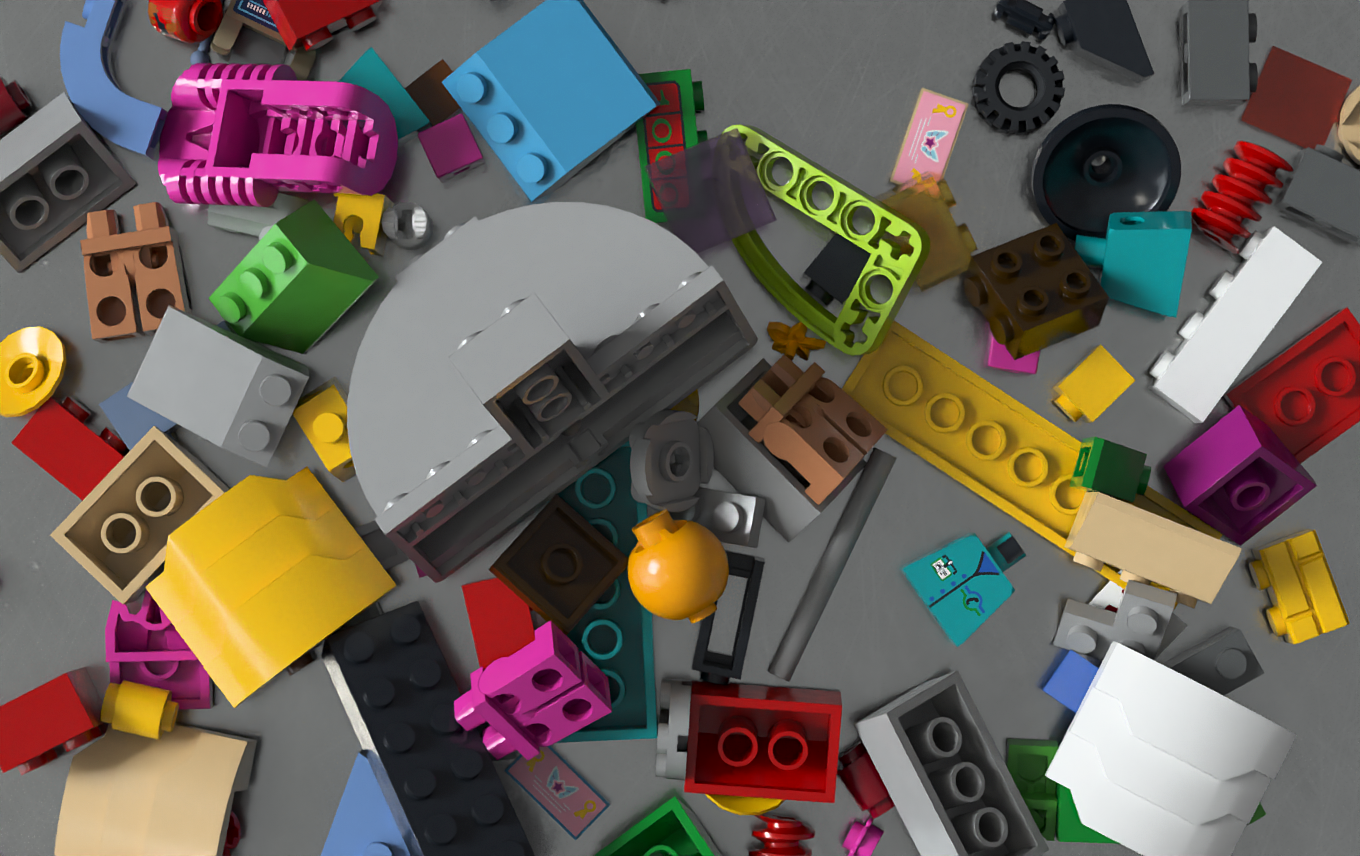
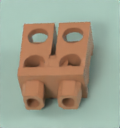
M159 202L133 206L137 231L120 234L117 212L115 210L87 213L88 239L80 240L82 255L84 256V272L92 340L99 343L145 337V333L155 335L168 305L192 315L184 282L177 231L169 226L164 208Z
M784 354L738 402V405L758 422L749 431L748 435L758 444L764 440L765 446L773 455L787 460L810 483L804 492L815 503L820 505L888 429L836 383L828 378L821 377L825 371L816 362L803 372Z

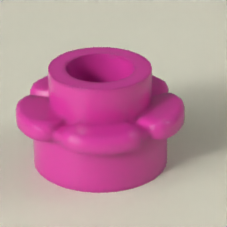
M869 818L865 825L857 820L855 821L842 844V847L850 851L848 856H871L884 833V830L872 824L873 818Z

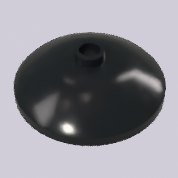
M1121 104L1089 107L1063 120L1042 142L1032 167L1031 185L1033 196L1040 213L1049 225L1057 223L1067 238L1075 241L1076 235L1106 239L1109 216L1112 213L1160 212L1169 209L1180 185L1181 160L1178 148L1171 134L1151 114L1141 109ZM1099 156L1107 157L1103 164L1098 166L1092 165L1095 158Z

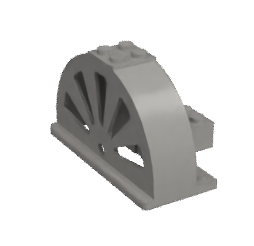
M585 202L532 204L506 210L478 220L475 216L467 223L454 226L446 234L444 240L427 253L416 255L408 261L404 270L395 276L398 282L381 303L366 330L351 374L347 400L348 438L356 475L366 499L377 515L374 520L385 536L435 583L441 582L629 441L630 432L637 423H645L653 414L673 408L751 349L757 343L758 338L725 281L712 265L709 267L692 248L676 235L648 219L614 207ZM581 419V427L577 433L571 436L561 434L577 420Z

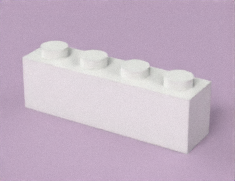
M1275 226L1265 230L1263 234L1257 230L1252 233L1238 253L1244 260L1233 274L1228 270L1222 273L1208 293L1214 300L1203 314L1195 310L1180 329L1179 334L1185 339L1174 353L1165 350L1149 371V374L1155 377V379L1148 388L1194 423L1204 422L1322 264V261Z

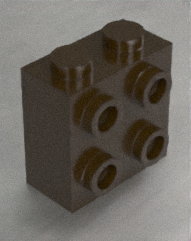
M1057 223L971 256L963 285L968 301L974 307H979L989 322L994 339L999 344L1005 345L1014 360L1098 327L1109 299L1105 290Z

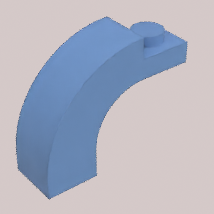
M86 0L82 12V17L87 19L85 27L65 21L61 37L60 65L68 95L83 119L99 134L128 151L153 160L168 112L161 107L126 95L117 85L110 69V46L126 0Z

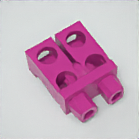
M551 620L535 630V640L509 657H501L493 661L486 669L482 666L470 673L471 690L454 701L455 719L466 731H471L486 721L490 724L489 727L482 730L483 743L487 751L497 760L516 750L529 760L540 754L539 747L552 745L612 712L608 677L582 651L578 653V647Z

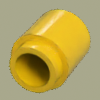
M126 680L122 684L110 682L102 704L101 722L110 723L113 730L160 740L164 731H173L179 703L171 701L172 691Z

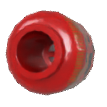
M149 0L148 15L155 30L165 36L188 44L201 43L209 38L220 26L223 16L221 0Z

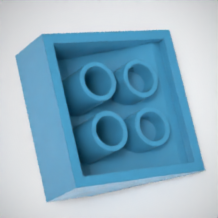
M545 0L478 50L442 81L443 85L531 202L557 190L660 105V102L583 0Z

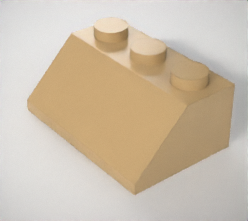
M153 426L50 536L123 605L133 603L146 589L147 583L149 584L164 570L168 535L227 492L229 488L196 457L157 426Z
M1100 492L1085 493L1064 548L1076 552L1073 561L1099 572H1101L1104 563L1123 570L1120 580L1128 582V579L1146 585H1150L1151 582L1168 588L1169 592L1176 593L1177 603L1195 609L1198 600L1212 604L1242 550L1240 547Z

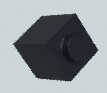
M836 233L802 274L809 281L804 289L824 306L828 307L833 301L840 307L852 292L871 253Z

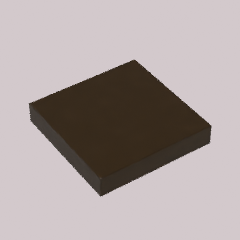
M556 494L488 570L546 622L551 620L567 635L628 566L629 558Z

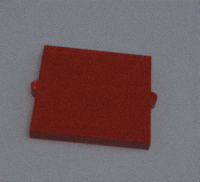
M1272 46L1259 74L1257 90L1255 93H1251L1250 100L1247 102L1240 122L1303 149L1307 147L1314 149L1316 144L1324 146L1333 124L1340 121V113L1338 112L1352 79Z

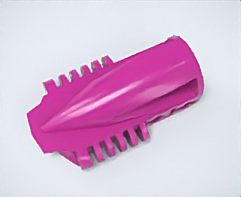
M195 63L180 75L171 92L172 107L168 111L160 135L157 167L163 185L166 186L170 199L180 204L269 207L277 199L279 191L346 193L372 196L383 190L392 177L397 161L398 135L395 119L389 106L378 95L361 86L336 81H297L294 70L289 65Z

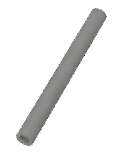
M877 448L873 449L767 670L769 673L790 682L897 459L896 457Z

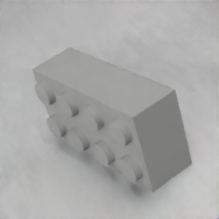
M958 671L922 683L854 724L921 856H1040L1049 850Z

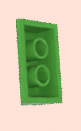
M313 199L275 223L208 299L218 310L221 317L230 324L239 336L304 354L313 347L379 276L317 201Z

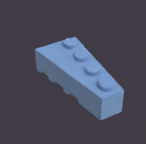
M362 749L356 757L321 856H410Z

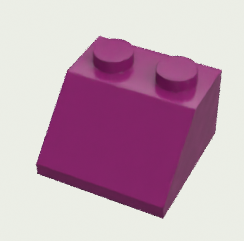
M1238 405L1229 414L1222 417L1214 426L1163 466L1184 508L1240 546L1317 486L1314 479L1270 427L1241 405Z

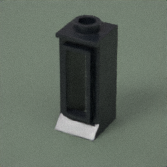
M725 550L729 564V575L747 578L732 655L708 650L715 612L701 620L691 670L701 671L699 679L721 685H729L730 678L741 680L765 564L763 557Z

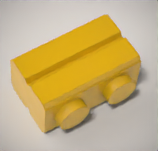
M1315 529L1302 530L1252 549L1256 560L1249 563L1250 572L1258 590L1267 589L1273 607L1267 609L1266 613L1276 637L1284 635L1287 643L1297 644L1350 624Z

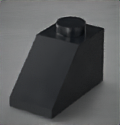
M1065 0L1058 7L1060 16L1055 17L1058 35L1064 46L1071 44L1075 55L1136 83L1146 81L1154 75L1127 0Z

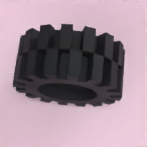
M1022 41L1020 44L1006 43L1003 47L996 48L990 52L976 71L973 79L974 87L972 88V96L976 100L975 107L978 114L982 113L986 118L984 121L989 126L993 124L998 127L1000 132H1015V135L1024 134L1028 131L1033 132L1047 123L1061 106L1060 102L1065 93L1062 82L1065 79L1063 70L1059 71L1057 67L1059 62L1054 56L1049 57L1045 53L1047 49L1040 45L1036 48L1030 46L1031 42ZM1011 70H1024L1034 77L1037 83V95L1031 104L1024 107H1014L1006 103L1001 97L999 90L1000 80L1004 74Z

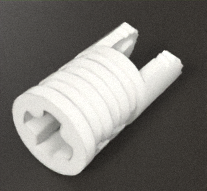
M402 202L393 208L386 209L383 213L381 221L383 230L399 247L405 250H417L424 247L430 241L433 235V222L430 215L418 204ZM411 213L414 230L413 238L407 239L406 235L398 230V224L404 223L406 214Z

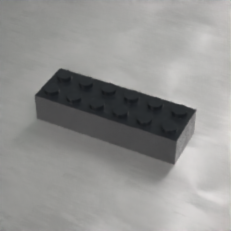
M419 601L332 633L325 638L321 657L410 855L535 856L477 728L466 731L455 719L454 701L462 695Z

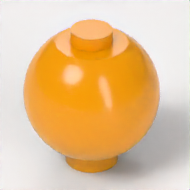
M667 509L661 510L635 525L632 531L638 542L629 555L627 571L631 590L639 603L658 617L677 621L688 618L691 623L698 622L715 612L717 606L714 602L722 596L729 575V564L725 549L715 534L697 522L673 520Z

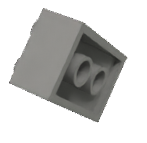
M168 305L127 397L225 450L268 467L309 379L307 365Z

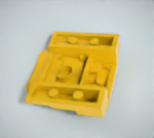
M305 467L287 480L249 475L168 535L164 572L145 586L234 708L274 680L276 675L353 617H358L397 587L396 583L308 467Z

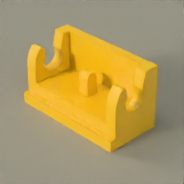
M334 193L333 196L338 199L333 220L336 226L350 243L354 239V231L356 234H360L361 248L369 249L370 254L384 257L387 235L383 230L381 221L384 211L388 208H393L394 203L386 195L378 193L372 196Z

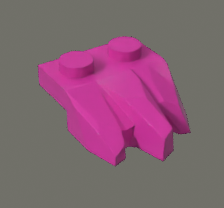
M147 589L141 610L137 614L131 613L127 604L123 605L119 601L112 600L105 628L106 662H109L110 682L122 684L126 680L172 691L171 701L179 703L178 710L213 708L212 678Z

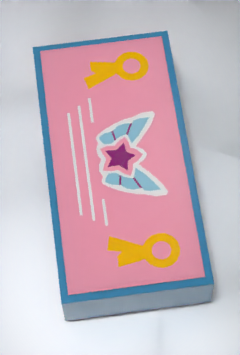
M552 745L539 747L540 754L529 760L520 754L505 769V772L575 840L611 805Z

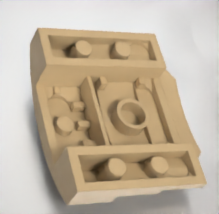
M109 723L104 737L73 756L59 815L55 856H222L234 793L248 789L257 740L175 723L172 732L164 731L161 739L158 740L113 730Z

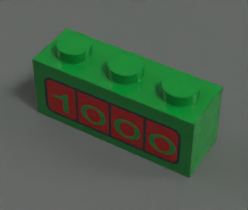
M691 69L639 74L660 102L659 106L636 124L645 218L659 226L706 222L705 210L715 209L712 179L702 180L700 161L710 160L707 130L697 131L695 111L705 110L702 81L692 82Z

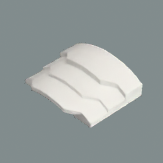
M1113 641L1045 776L1070 789L1081 824L1143 856H1231L1247 823H1250L1271 779L1275 780L1297 735L1208 687Z

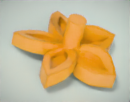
M802 321L792 327L781 322H769L767 327L769 336L774 341L772 349L785 354L790 360H793L795 354L807 361L811 352L810 349H824L826 344L824 340L805 337L807 326Z

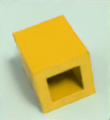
M1100 344L1094 346L1052 388L1060 395L1055 400V403L1071 420L1077 422L1082 418L1086 423H1091L1136 380Z

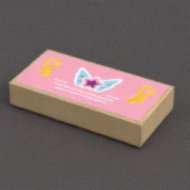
M922 88L889 183L936 199L969 104Z

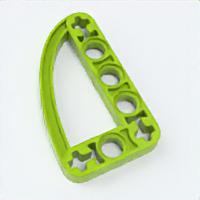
M732 125L726 128L719 136L713 154L712 186L722 222L745 263L764 287L792 315L835 348L851 356L870 354L877 350L928 257L931 247L930 238L926 230L916 222L761 129L751 125ZM748 137L745 145L756 153L765 154L760 160L753 156L740 155L737 157L740 149L734 145L735 140ZM780 157L787 158L793 166L792 179L784 186L779 185L772 176L773 164ZM739 174L871 253L838 318L803 290L768 250L746 210L740 188ZM821 181L827 182L834 191L833 202L825 210L815 206L812 200L813 189ZM861 206L871 209L875 216L874 227L866 235L860 234L853 226L852 218L854 212ZM886 232L897 237L910 234L909 244L914 247L913 253L900 256L901 246L891 239H881ZM880 274L890 279L893 285L892 296L884 304L877 302L872 297L870 289L872 281ZM862 304L870 311L880 313V318L878 316L868 317L863 325L862 332L868 336L867 340L853 343L855 334L849 330L850 326L861 324L869 312L860 309V305Z

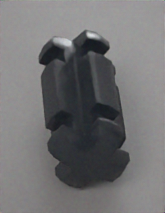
M999 0L994 11L996 18L1000 19L1003 16L1008 19L1006 23L1030 35L1034 31L1039 34L1038 39L1045 40L1055 24L1054 14L1049 13L1047 16L1042 13V8L1026 0Z

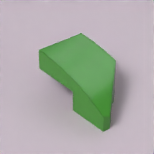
M1007 738L1006 766L1041 835L1047 841H1054L1057 812L1056 782L1046 777L1045 774L1059 748L1058 743L1055 740Z

